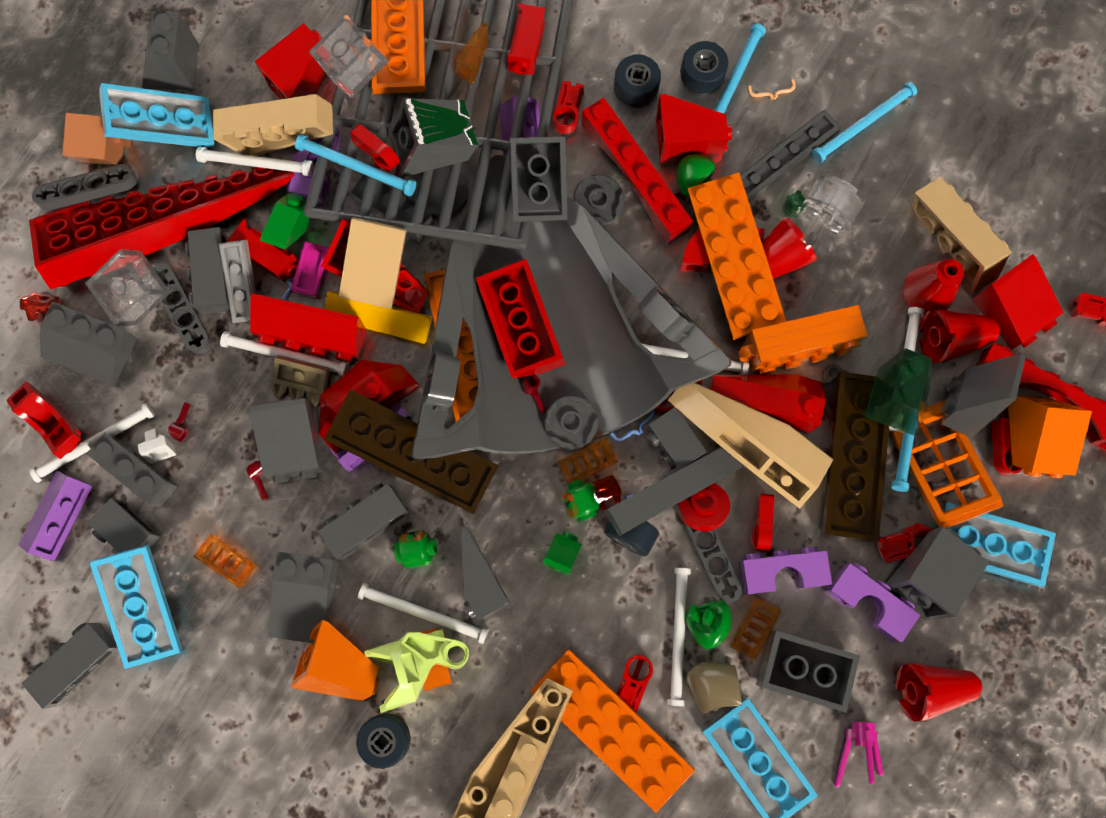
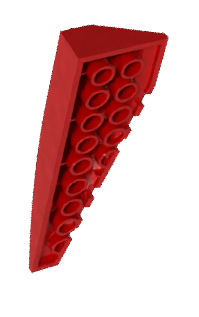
M255 167L253 172L249 173L241 169L231 171V176L218 179L217 175L205 177L204 182L194 183L192 179L152 187L149 193L127 192L126 197L115 200L113 196L102 197L100 203L91 204L90 201H85L29 220L35 268L50 290L66 286L85 277H92L96 273L179 242L188 237V231L207 229L288 184L295 175L291 171Z

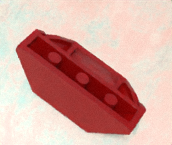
M361 360L320 394L319 435L324 440L350 389L390 409L419 385L418 382L401 364ZM324 440L335 454L342 450V448Z

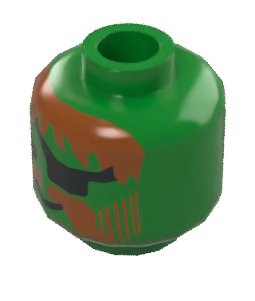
M582 479L566 484L568 490L562 493L561 500L568 517L576 518L577 522L596 516L598 514L597 510L601 506V501L594 484L590 482L583 483Z
M424 530L404 533L394 545L397 562L399 564L402 563L407 569L430 565L433 556L438 552L435 538H431Z

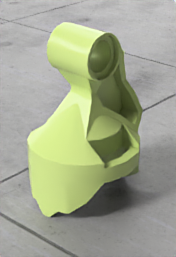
M443 629L428 634L408 632L400 640L364 651L366 657H372V659L393 664L399 685L385 699L384 704L379 706L381 713L416 702L434 665L438 664L454 670L464 667L469 657L467 646L463 642L445 638ZM453 648H458L462 650L464 658L462 661L454 663L449 660L448 652Z

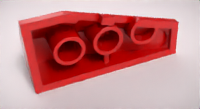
M344 218L321 265L322 268L342 277L351 225V222ZM401 264L394 304L405 310L419 313L430 291Z
M798 374L714 375L710 390L787 423L795 429L810 433L821 425L826 398L822 382Z

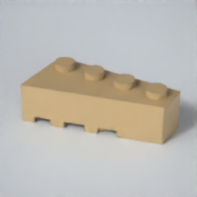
M317 94L213 110V139L243 155L258 156L293 146L300 134L306 135L308 140H315L333 134L332 104Z
M942 177L916 191L911 204L912 210L930 234L936 233L939 248L944 254L950 253L953 259L962 265L964 274L971 282L967 287L972 294L998 279L1011 253L1007 243L995 235L989 224L981 220L973 211L971 205L968 202H964L956 193L954 187L951 184H947Z

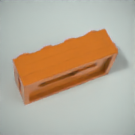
M859 305L754 329L744 341V347H741L740 351H738V356L741 362L749 361L751 374L759 372L760 375H767L775 372V368L785 366L786 369H792L802 365V361L811 360L812 363H817L828 359V355L836 353L838 357L853 353V349L861 346L860 343L868 334Z

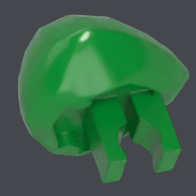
M697 153L683 156L678 163L676 176L679 188L684 196L689 195L688 188L713 181L711 180L715 172V162Z
M724 600L710 601L698 607L692 604L690 611L686 613L685 620L696 642L704 649H712L718 647L727 638L731 629L732 616L730 606Z

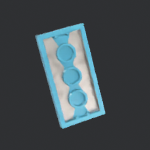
M101 83L99 93L104 137L212 148L215 144L209 97Z
M946 502L943 504L942 510L945 512L960 505ZM988 513L949 527V529L958 534L959 539L967 545L977 548L981 552V556L989 561L984 571L1034 586L1045 587L1056 533Z
M149 544L92 560L90 566L124 669L181 653L183 648Z
M746 697L742 700V705L734 706L702 730L706 739L762 818H790L818 796L749 698Z

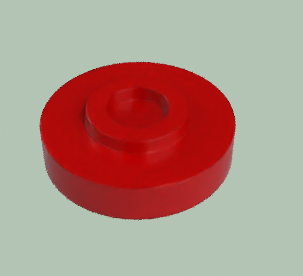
M714 483L678 503L677 512L680 519L690 528L698 531H712L725 523L730 512V500L724 489Z

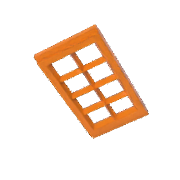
M944 400L918 411L916 427L920 426L928 441L912 447L909 472L936 524L939 527L949 528L999 509L1004 504L966 435L950 428L951 433L935 439L932 438L925 424L943 418L944 413L941 410L946 401ZM904 415V417H903V424H904V425H905L906 415ZM889 430V434L900 453L903 432ZM955 438L963 453L944 460L937 444ZM932 447L939 462L920 469L913 453ZM967 459L974 475L956 481L948 465ZM943 468L951 483L931 490L924 474ZM978 480L987 496L967 503L959 487ZM954 489L962 505L943 512L935 496Z

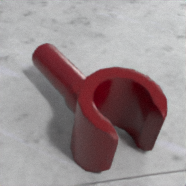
M532 375L531 383L533 386H530L525 379L521 388L525 394L532 396L542 414L547 410L537 390L540 386V379L538 376Z
M185 402L176 422H173L168 428L172 438L179 442H183L189 432L187 428L182 426L190 408V404Z
M254 461L247 467L246 472L254 480L261 500H264L268 496L259 477L263 474L260 461Z

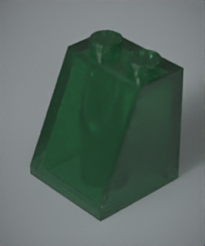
M905 348L880 366L876 374L865 417L917 436L931 388L932 358Z

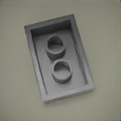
M770 630L756 686L847 713L860 655L780 631Z

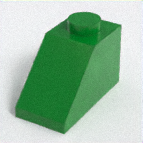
M288 193L277 201L262 232L260 241L286 249L308 230L310 218L304 215L306 200L298 194Z
M563 531L562 535L556 533L543 560V566L569 576L582 545L577 542L579 537Z

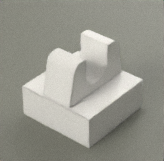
M156 428L145 432L146 442L137 444L139 454L150 464L177 455L175 445L164 435H158Z

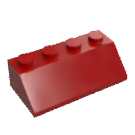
M527 259L476 278L512 379L543 374L566 365Z
M253 293L250 298V332L258 338V342L267 345H273L274 342L284 344V348L293 351H299L300 348L310 350L309 353L320 357H325V354L335 355V359L348 363L352 359L360 361L367 329L358 316Z

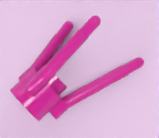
M852 722V729H846V740L836 774L835 787H839L841 784L853 739L855 740V746H865L869 783L874 784L875 782L873 754L877 774L879 776L883 775L876 723Z

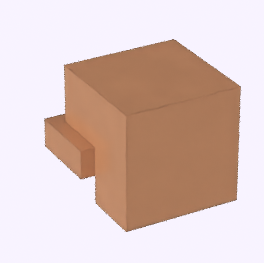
M66 113L62 156L81 163L110 166L122 164L123 147H131L130 139L104 137L102 116Z

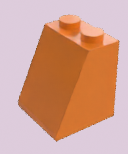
M1017 395L1016 400L1008 406L1012 464L1024 469V474L1034 477H1041V473L1054 478H1062L1063 475H1076L1092 411L1053 398Z

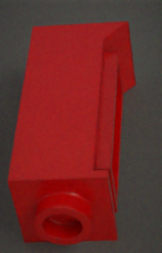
M517 3V21L508 53V71L519 75L527 74L534 76L545 27V21H543L545 15L544 7Z
M244 218L227 242L248 240L251 262L285 283L288 278L290 279L295 275L298 266L297 258L286 249L260 241L262 233L251 227Z

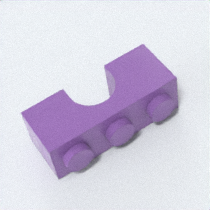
M336 127L331 147L335 151H338L341 138L338 127ZM322 138L311 141L321 145ZM298 150V152L294 153L292 161L304 162L305 160H310L315 164L318 155L307 150ZM293 172L295 176L286 184V189L289 194H298L307 200L313 175L308 177L302 173ZM324 174L317 206H325L330 184L326 174Z
M818 547L801 548V554L791 555L790 550L774 551V557L763 558V553L747 554L746 560L739 562L744 595L776 591L775 577L782 568L789 569L795 574L798 589L832 585L827 551L818 552Z
M857 563L842 565L833 578L832 585H828L825 592L846 608H855L864 596L871 598L876 604L877 615L870 626L892 642L902 643L920 617V614L913 610L915 606L903 597L898 599L891 594L892 589L880 580L875 582L868 577V571Z

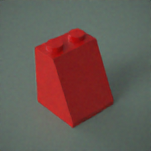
M304 23L255 61L267 86L280 100L317 94L331 67L327 59L329 53L322 45L324 42L323 38L315 29L311 31Z
M660 94L655 116L660 166L678 164L683 156L691 153L707 156L714 162L721 161L724 152L728 151V141L732 140V126L727 124L726 114L667 94Z
M1034 254L971 300L983 316L993 317L1000 325L999 335L1011 350L1020 344L1023 348L1038 339L1035 336L1038 331L1042 330L1045 333L1058 324L1055 319L1064 313Z

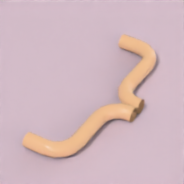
M792 79L791 88L778 90L774 96L769 92L753 93L751 86L747 88L752 97L769 96L771 100H776L779 94L792 92L796 84L795 80Z

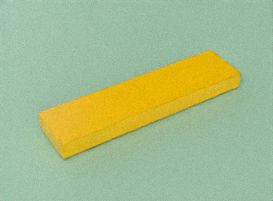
M331 290L327 292L326 310L358 316L365 328L423 344L427 342L432 320L431 316L396 307L388 309L340 298L339 292Z

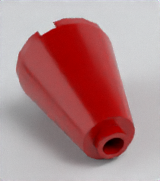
M787 217L781 220L762 241L773 279L812 264L817 260L811 245L807 246L803 239L805 236L802 231Z
M944 259L913 269L907 275L902 289L906 304L909 307L924 309V314L936 309L948 310L955 301L964 277L962 265L954 259Z
M940 309L931 310L922 317L919 331H924V339L920 340V345L929 361L945 363L996 342L1000 334V325L990 316Z
M909 663L899 668L896 678V689L902 690L903 699L899 700V703L905 715L911 721L924 722L977 700L982 692V682L972 671Z

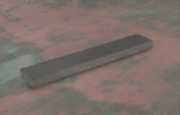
M825 109L740 174L748 201L755 198L810 155L812 150L823 145L840 131L842 127Z
M721 447L612 506L605 513L618 535L621 536L741 469L744 465Z

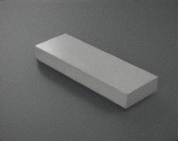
M248 240L219 243L232 323L250 321V298L252 293L257 294Z

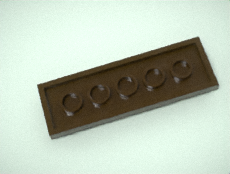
M842 371L837 373L829 456L833 458V461L827 472L821 535L879 542L894 379Z
M350 389L324 440L474 514L499 465L472 451L437 458L414 459L412 448L417 423Z

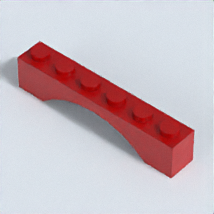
M603 97L583 109L582 126L594 143L610 156L626 176L643 203L652 224L666 244L669 245L690 231L693 220L606 99Z
M994 343L983 350L975 366L1015 354L1011 353L1008 347ZM1025 358L1019 388L1035 391L1049 398L1092 411L1086 435L1091 444L1106 452V401L1089 396L1084 393L1081 387L1060 380L1056 373L1044 371L1035 366L1036 364L1032 360Z

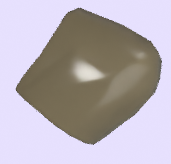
M701 662L687 673L686 680L699 713H714L722 707L742 705L735 665Z

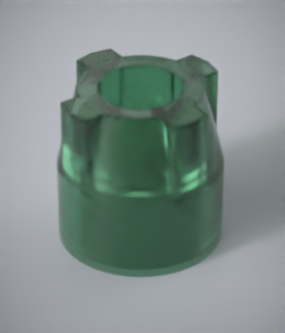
M797 190L796 193L787 196L783 203V212L787 216L794 218L803 212L808 200H805V197L801 194L802 191ZM792 200L797 201L800 205H795Z

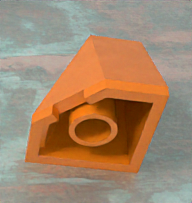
M322 620L318 623L310 635V639L314 640L313 643L308 644L306 650L302 651L298 659L290 687L358 701H364L374 695L379 685V678H377L379 668L329 622Z

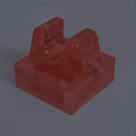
M32 293L20 299V309L25 310L29 321L38 319V312L41 313L43 321L51 303L59 304V296Z
M613 474L591 482L595 486L594 498L597 503L601 502V510H606L605 500L613 498L616 504L621 502L622 491Z

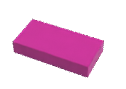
M304 241L290 289L292 293L315 299L318 298L325 269L321 265L329 247Z

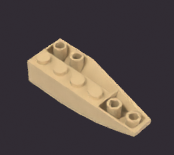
M692 383L675 390L668 399L672 405L710 438L799 509L819 487L833 461V458L789 424L697 383Z
M546 678L473 772L452 818H520L573 690Z

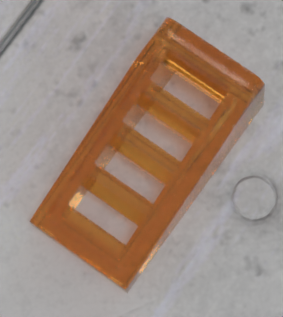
M483 22L455 59L457 76L471 84H474L489 42L488 24Z
M606 437L557 461V464L568 484L578 479L584 480L618 464V460ZM601 448L603 449L604 454L608 460L604 463L598 452V450ZM590 453L593 454L598 465L594 468L588 457ZM581 457L587 468L585 472L582 471L577 460ZM570 462L573 463L578 474L575 477L572 476L567 465Z
M213 533L209 535L193 556L238 588L243 585L257 566ZM214 544L218 545L219 547L210 559L206 557ZM223 550L228 552L220 565L214 563ZM234 556L237 561L228 572L225 571L224 567ZM241 563L247 565L238 578L232 576Z
M755 594L730 647L755 660L781 613L780 606ZM758 606L771 612L769 617L757 611ZM752 617L765 622L764 627L751 621ZM749 627L759 632L760 636L757 637L745 630ZM744 637L756 643L754 648L741 642V638Z

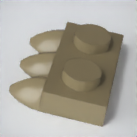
M277 355L274 358L271 379L272 392L278 399L284 395L287 387H289L290 397L292 400L302 399L306 391L307 400L315 407L320 402V394L327 389L330 368Z

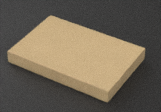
M356 217L351 219L339 291L340 298L392 309L407 229Z

